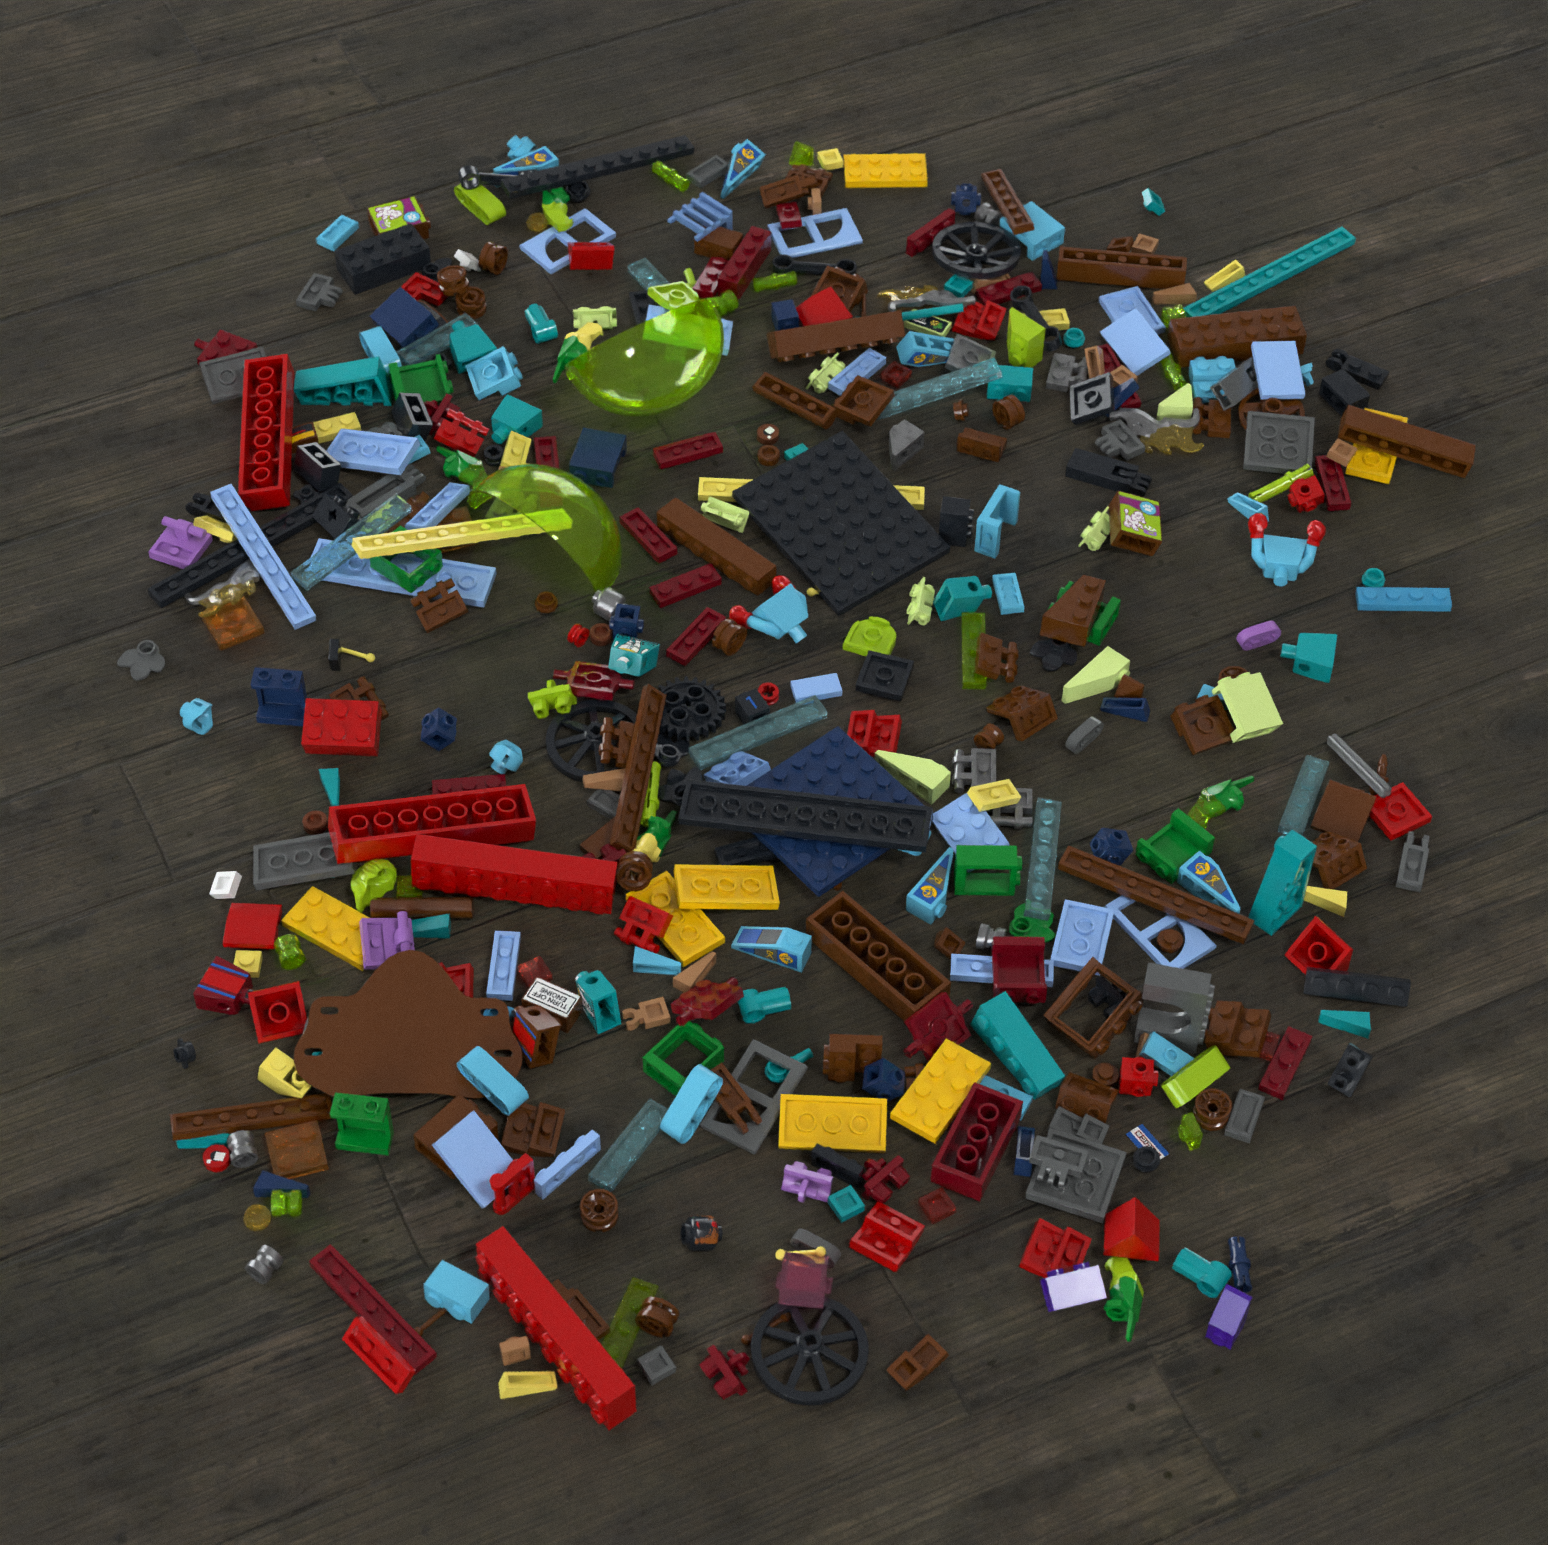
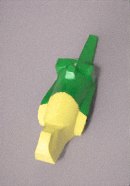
M588 322L577 332H571L566 335L557 358L558 363L552 379L553 383H557L562 371L566 368L574 371L583 370L584 363H587L585 356L589 353L592 342L599 335H603V329L598 323Z
M672 810L665 820L660 817L651 816L648 820L649 827L647 831L637 838L636 847L633 851H640L646 854L652 862H658L672 836L670 834L671 826L677 812Z

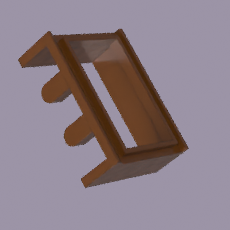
M1092 957L1047 1010L1044 1018L1047 1024L1092 1058L1096 1059L1099 1054L1103 1055L1108 1050L1113 1037L1120 1035L1124 1031L1128 1019L1140 1012L1144 999H1142L1140 991ZM1098 972L1128 995L1088 1041L1058 1018L1071 1006L1072 1001L1081 990L1087 987L1088 982Z

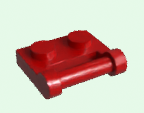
M526 1153L519 1159H514L502 1174L496 1173L490 1177V1187L494 1190L495 1198L493 1210L497 1215H504L535 1189L534 1162ZM508 1186L509 1194L505 1197L504 1189Z

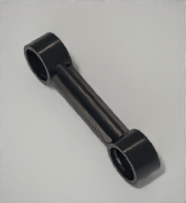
M470 165L461 168L458 173L460 184L466 190H473L479 185L501 186V179L516 176L479 173L476 167ZM527 170V171H524V172L520 173L519 175L526 174V173H530V172H534V171ZM469 175H475L471 180H464Z
M781 254L773 259V274L779 278H788L793 273L823 275L828 265L833 268L839 267L843 270H850L846 273L854 275L857 274V264L851 259H841L836 264L794 261L789 255Z
M1024 285L1015 287L1010 293L1013 307L1017 310H1023L1027 317L1045 328L1044 340L1050 336L1056 337L1052 341H1044L1043 350H1057L1062 344L1059 330L1056 327L1049 326L1033 303L1034 300L1029 287ZM1020 296H1028L1024 300H1016Z

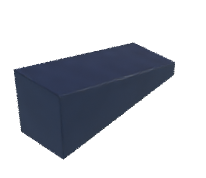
M1043 250L1040 276L1042 289H1057V278L1048 251Z
M1134 378L1114 388L1115 410L1140 388Z
M1104 697L1100 707L1102 712L1144 722L1148 721L1150 714L1146 698Z
M1018 1127L1014 1175L1031 1177L1032 1163H1029V1158L1034 1146L1035 1128Z
M263 1170L253 1187L255 1197L309 1198L310 1196L309 1185Z

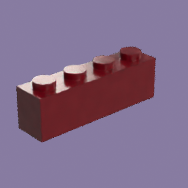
M755 226L750 228L718 277L719 298L738 303L771 252V231Z

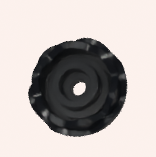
M582 181L566 185L565 189L570 197L569 200L574 203L585 201L589 197L591 190L587 182Z

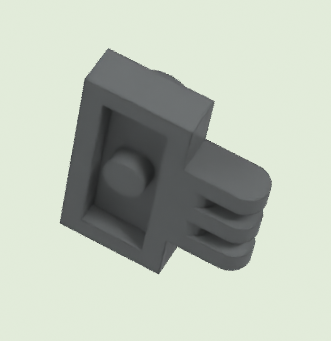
M313 273L297 297L296 305L297 307L317 311L320 305L334 307L343 290L340 287L333 286L334 279L332 277Z
M1121 419L1103 426L1101 431L1103 436L1095 441V444L1109 458L1121 454L1127 461L1145 453L1146 446Z
M1037 1135L1029 1163L1041 1166L1037 1180L1043 1181L1045 1173H1048L1050 1175L1047 1183L1053 1185L1055 1177L1058 1176L1060 1177L1058 1186L1063 1188L1068 1174L1081 1178L1089 1150Z

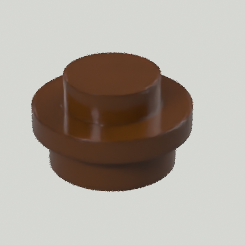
M963 399L953 403L955 419L962 422L966 421V417L969 416L968 403H964Z
M541 592L535 600V607L539 612L551 613L557 609L558 599L551 592Z
M1165 929L1159 933L1157 943L1163 952L1174 953L1181 948L1183 937L1176 930Z
M1100 1063L1094 1067L1092 1077L1095 1082L1112 1087L1118 1081L1119 1072L1110 1063Z

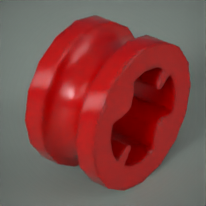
M575 624L568 633L567 641L574 643L576 647L583 646L589 637V629L583 628L580 624Z
M763 683L759 686L758 692L768 705H773L778 701L779 689L775 684ZM765 692H769V694L772 693V696L768 697L767 694H766V696H764V693H765Z

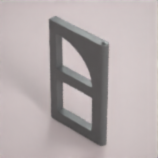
M753 1039L731 1075L752 1103L766 1109L760 1115L762 1122L758 1125L753 1121L747 1122L748 1132L745 1134L741 1133L735 1124L717 1122L715 1119L722 1108L715 1100L701 1122V1128L755 1155L780 1115L781 1094H793L808 1067ZM755 1054L790 1071L773 1099L739 1082Z

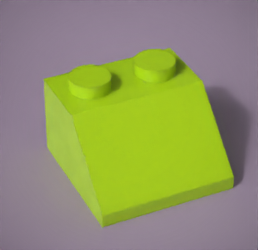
M1012 307L1009 310L1007 332L1008 360L1013 366L1032 368L1042 360L1045 328Z

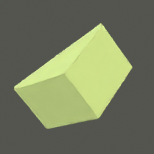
M1189 383L1158 404L1156 420H1162L1164 417L1190 419L1192 417V388Z

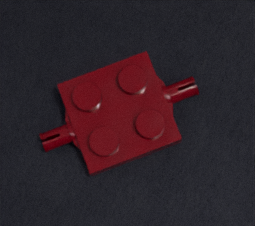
M221 329L210 342L197 338V341L195 340L194 343L195 347L203 349V352L197 358L198 365L200 362L258 348L257 343Z
M575 661L573 668L569 671L555 669L553 673V679L567 680V684L570 685L571 691L576 697L613 700L615 692L619 688L633 690L635 680L621 679L622 674L610 670L608 665Z
M730 977L721 984L713 983L709 980L699 981L696 983V986L682 993L678 999L671 1003L672 1013L681 1014L676 1018L680 1026H684L695 1018L713 1020L744 997L743 989L738 987V980L735 977Z
M940 992L904 1021L914 1040L913 1043L903 1049V1052L906 1053L905 1055L911 1058L920 1050L929 1062L945 1039L957 1045L963 1043L971 1036L965 1025L963 1015L973 1008L972 1002L969 999H965L959 1006H956L952 1003L946 992Z

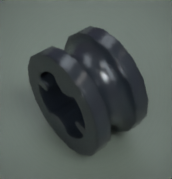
M499 445L486 447L484 450L485 463L492 467L500 466L504 453L503 448Z

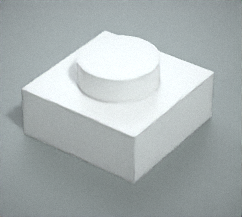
M458 249L454 257L460 261L459 265L463 266L467 271L473 269L480 272L479 260L472 254Z
M236 871L217 872L209 894L215 899L235 898L242 876Z

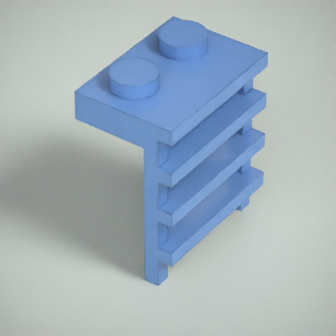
M704 192L700 193L699 198L691 199L689 205H682L680 211L675 210L673 216L667 219L669 224L677 220L697 233L694 236V240L697 242L719 226L733 230L732 210ZM693 220L697 221L698 223H700V224L703 225L704 227L700 226L699 224H697V223L694 222Z

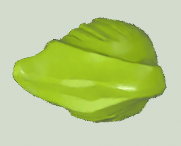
M375 859L366 862L352 875L350 885L355 896L357 911L362 913L366 907L370 906V901L374 897H383L385 893L394 889L397 877L396 868L388 860Z

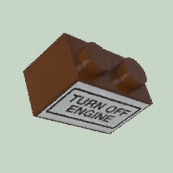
M540 977L535 978L521 999L522 1006L525 1008L535 1005L542 1006L561 1025L560 1030L567 1034L583 1011L581 995Z

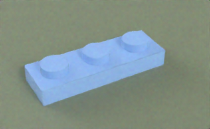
M868 348L828 382V389L841 396L846 390L847 385L857 375L869 379L886 364V357Z
M495 931L486 992L487 998L513 1001L521 941L520 932Z
M594 1130L580 1136L567 1152H562L557 1156L553 1164L547 1169L540 1170L534 1179L535 1194L543 1200L601 1150L600 1136Z

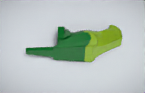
M563 187L551 189V192H549V189L543 191L542 208L546 223L552 225L558 232L568 230L574 223L573 218L569 219L566 216L567 202L570 197Z
M1114 1256L1105 1264L1106 1271L1110 1270L1113 1277L1109 1289L1110 1300H1107L1103 1308L1112 1321H1128L1126 1340L1131 1342L1136 1322L1138 1323L1144 1291L1128 1258Z

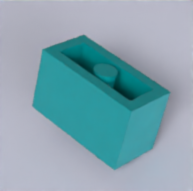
M990 364L987 399H1003L1005 396L1012 394L1019 401L1030 402L1033 368Z

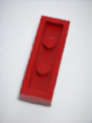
M363 1316L355 1317L342 1340L395 1394L403 1393L416 1370Z

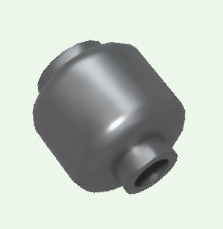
M606 587L602 591L597 590L591 600L594 603L593 611L610 622L611 616L615 615L617 604H626V598L611 587Z

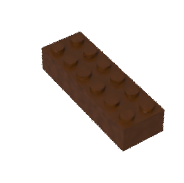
M1296 306L1170 319L1167 336L1178 368L1189 367L1190 360H1194L1197 357H1204L1206 360L1225 356L1227 359L1233 358L1234 362L1245 361L1253 357L1251 350L1252 342L1295 341L1299 355L1304 353L1307 338Z
M901 310L767 333L771 359L777 358L778 362L794 360V355L797 354L798 358L816 356L815 351H819V355L835 353L838 347H840L841 352L858 349L857 344H861V348L879 345L878 341L880 340L882 344L900 342L899 337L905 336Z
M841 891L806 918V934L812 936V942L903 1021L908 1019L940 992H946L950 998L951 982L844 891Z

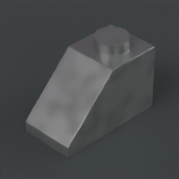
M905 419L898 425H894L889 432L891 469L894 471L924 448L925 432Z

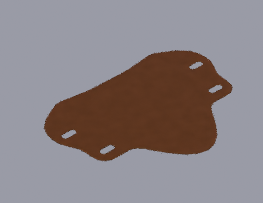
M406 950L400 951L385 960L356 994L351 996H323L313 1001L309 1011L307 1028L295 1046L294 1064L299 1076L309 1085L333 1097L335 1092L353 1095L430 1093L458 1096L460 1094L463 1097L476 1099L482 1098L484 1095L461 1074L457 1067V1062L476 1046H480L516 1078L522 1065V1050L511 1031L509 1011L506 1003L497 998H471L465 996L457 988L446 971L432 957L420 951ZM323 1007H336L338 1013L322 1014L320 1010ZM482 1009H497L498 1014L496 1016H483L480 1011ZM307 1048H320L323 1053L319 1056L306 1055L304 1051ZM496 1050H510L512 1055L510 1057H496L494 1052Z

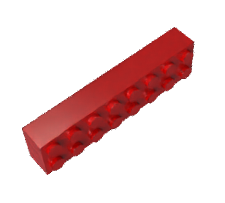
M288 354L244 360L238 495L245 506L249 507L251 511L290 506L294 369Z
M525 784L329 807L328 829L337 864L412 855L416 834L498 845L534 840L536 827L535 814Z
M416 834L411 857L412 887H417L421 890H438L448 894H467L471 897H489L499 901H517L521 904L532 903L545 907H561L572 911H590L595 914L612 913L616 890L617 862Z
M504 1226L476 1243L477 1256H475V1259L479 1265L477 1273L480 1279L493 1287V1293L501 1304L506 1303L510 1308L509 1313L513 1320L524 1325L526 1335L532 1343L537 1342L541 1346L544 1358L549 1363L554 1362L558 1367L557 1371L561 1379L566 1384L570 1382L575 1388L574 1393L582 1404L586 1402L591 1408L590 1411L598 1424L603 1423L608 1430H611L636 1412L635 1385Z

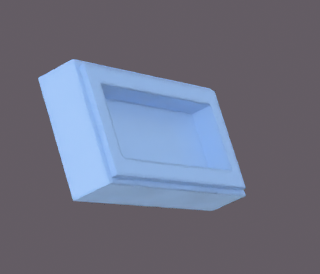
M837 673L793 680L790 683L796 704L842 696V688Z

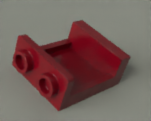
M993 936L991 950L993 998L1006 991L1013 1002L1045 1003L1047 984H1045L1044 937Z

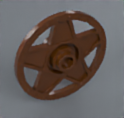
M1256 388L1243 398L1238 409L1239 421L1245 430L1247 422L1244 415L1247 416L1248 411L1293 415L1299 410V416L1305 417L1304 407L1299 399L1280 401L1276 398L1260 399V403H1246L1251 397L1260 394L1259 388Z

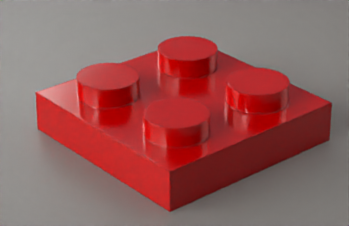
M1403 782L1392 787L1391 794L1385 798H1381L1378 794L1375 795L1376 801L1369 815L1390 841L1430 823L1432 815Z

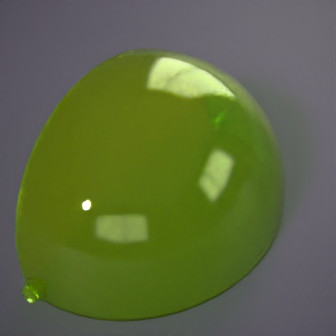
M708 297L685 304L640 323L596 345L565 365L568 379L572 381L578 391L592 404L617 415L631 417L651 416L682 405L707 384L721 360L724 346V331L716 308L718 301L715 297Z
M518 464L502 468L488 475L469 492L467 501L474 509L489 498L495 497L515 508L537 524L574 559L586 574L595 593L597 590L602 591L606 587H610L616 580L622 558L621 537L617 523L600 495L575 475L549 465Z

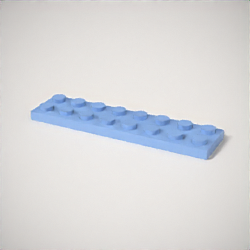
M320 538L305 570L306 578L417 596V593L422 590L425 592L431 589L441 580L444 582L452 578L455 587L447 590L448 593L458 590L465 605L483 608L497 573L494 567L442 559L443 567L441 570L430 577L423 586L410 593L371 568L370 559H360L352 544ZM399 553L390 562L410 574L424 560L414 554ZM439 594L432 599L438 600L442 598V595Z

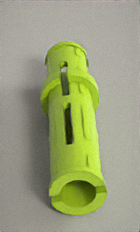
M1305 464L1293 472H1286L1283 477L1249 493L1248 496L1262 503L1289 489L1295 480L1314 476L1313 470H1308L1310 465Z
M655 761L652 764L640 822L643 827L647 828L649 827V818L651 816L656 817V810H658L660 803L658 789L661 765Z

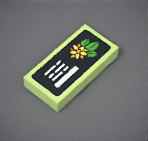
M933 316L904 321V327L919 333L945 337L952 328V322Z

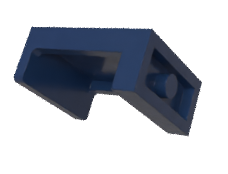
M401 287L392 293L370 315L376 326H381L408 354L439 326L432 313Z
M583 428L569 463L570 480L613 488L614 474L621 456L625 457L627 452L626 435Z
M255 667L250 685L251 689H256L259 703L256 715L257 723L303 726L305 701L307 698L303 671Z

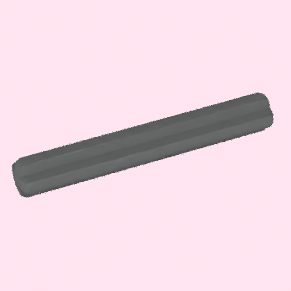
M1334 733L1332 736H1328L1327 744L1381 798L1391 794L1392 787L1338 734Z

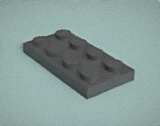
M330 833L253 845V884L256 890L355 873L354 862L337 864Z

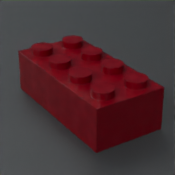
M974 1082L932 1164L931 1182L981 1201L1021 1119L1023 1101Z

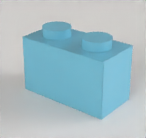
M443 1260L424 1283L425 1299L431 1306L446 1308L454 1318L465 1320L471 1324L490 1299L489 1284Z

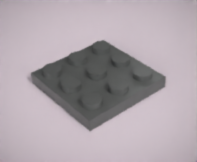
M1248 411L1243 470L1285 474L1288 471L1293 472L1305 464L1310 465L1308 470L1312 469L1315 418Z
M1050 1128L1046 1138L1089 1150L1082 1176L1079 1178L1068 1174L1062 1188L1058 1186L1060 1178L1058 1176L1055 1177L1053 1185L1047 1183L1050 1175L1048 1173H1045L1043 1181L1037 1180L1041 1166L1036 1165L1026 1191L1025 1199L1103 1223L1127 1152Z

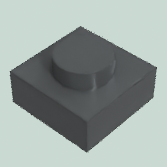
M662 1345L637 1358L639 1367L651 1385L676 1372V1366Z

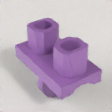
M795 1161L792 1166L787 1164L785 1166L781 1190L798 1194V1202L804 1203L806 1197L827 1202L828 1196L831 1193L833 1177H831L830 1170L821 1168L817 1172L809 1171L804 1163Z

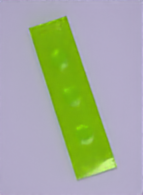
M962 612V689H986V677L974 673L977 638L981 632L985 634V613Z
M635 1277L632 1278L610 1325V1333L605 1336L602 1342L604 1349L621 1369L640 1331V1328L635 1323V1318L641 1310L643 1300L646 1297H655L659 1289L658 1285Z

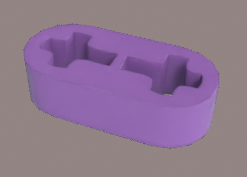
M1267 621L1242 630L1236 639L1241 648L1247 651L1276 641L1281 635V630L1274 621Z

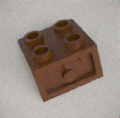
M1024 686L1014 687L1009 694L995 699L993 704L986 707L988 713L1010 720L1015 738L1018 741H1024L1058 719L1050 694Z
M1332 832L1322 833L1317 839L1312 841L1317 846L1312 866L1318 868L1323 888L1334 890L1367 869L1361 843Z

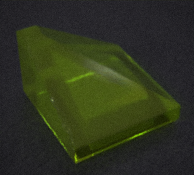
M796 141L789 164L813 165L814 148Z

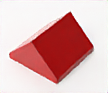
M568 242L570 270H612L614 245L610 242Z
M1315 916L1284 955L1306 975L1307 967L1347 971L1353 949L1319 917Z
M299 981L248 992L258 1043L303 1034L307 1015Z
M1136 1197L1108 1212L1105 1216L1103 1255L1159 1261L1160 1220Z

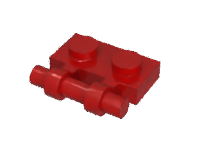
M449 409L446 417L452 419L453 422L444 419L434 439L456 451L459 450L475 458L484 441L477 434L479 433L486 437L490 429L483 426L482 422L478 420L475 422L464 416L465 413L461 411L456 412ZM462 424V425H464V426H466V427H468V428H470V429H472V430H471V431H468V430H466V429L460 427L459 425Z
M629 896L619 919L627 923L624 929L617 927L614 935L627 945L633 944L657 954L660 946L655 944L653 939L655 935L664 938L674 915ZM637 927L644 930L642 937L636 935Z

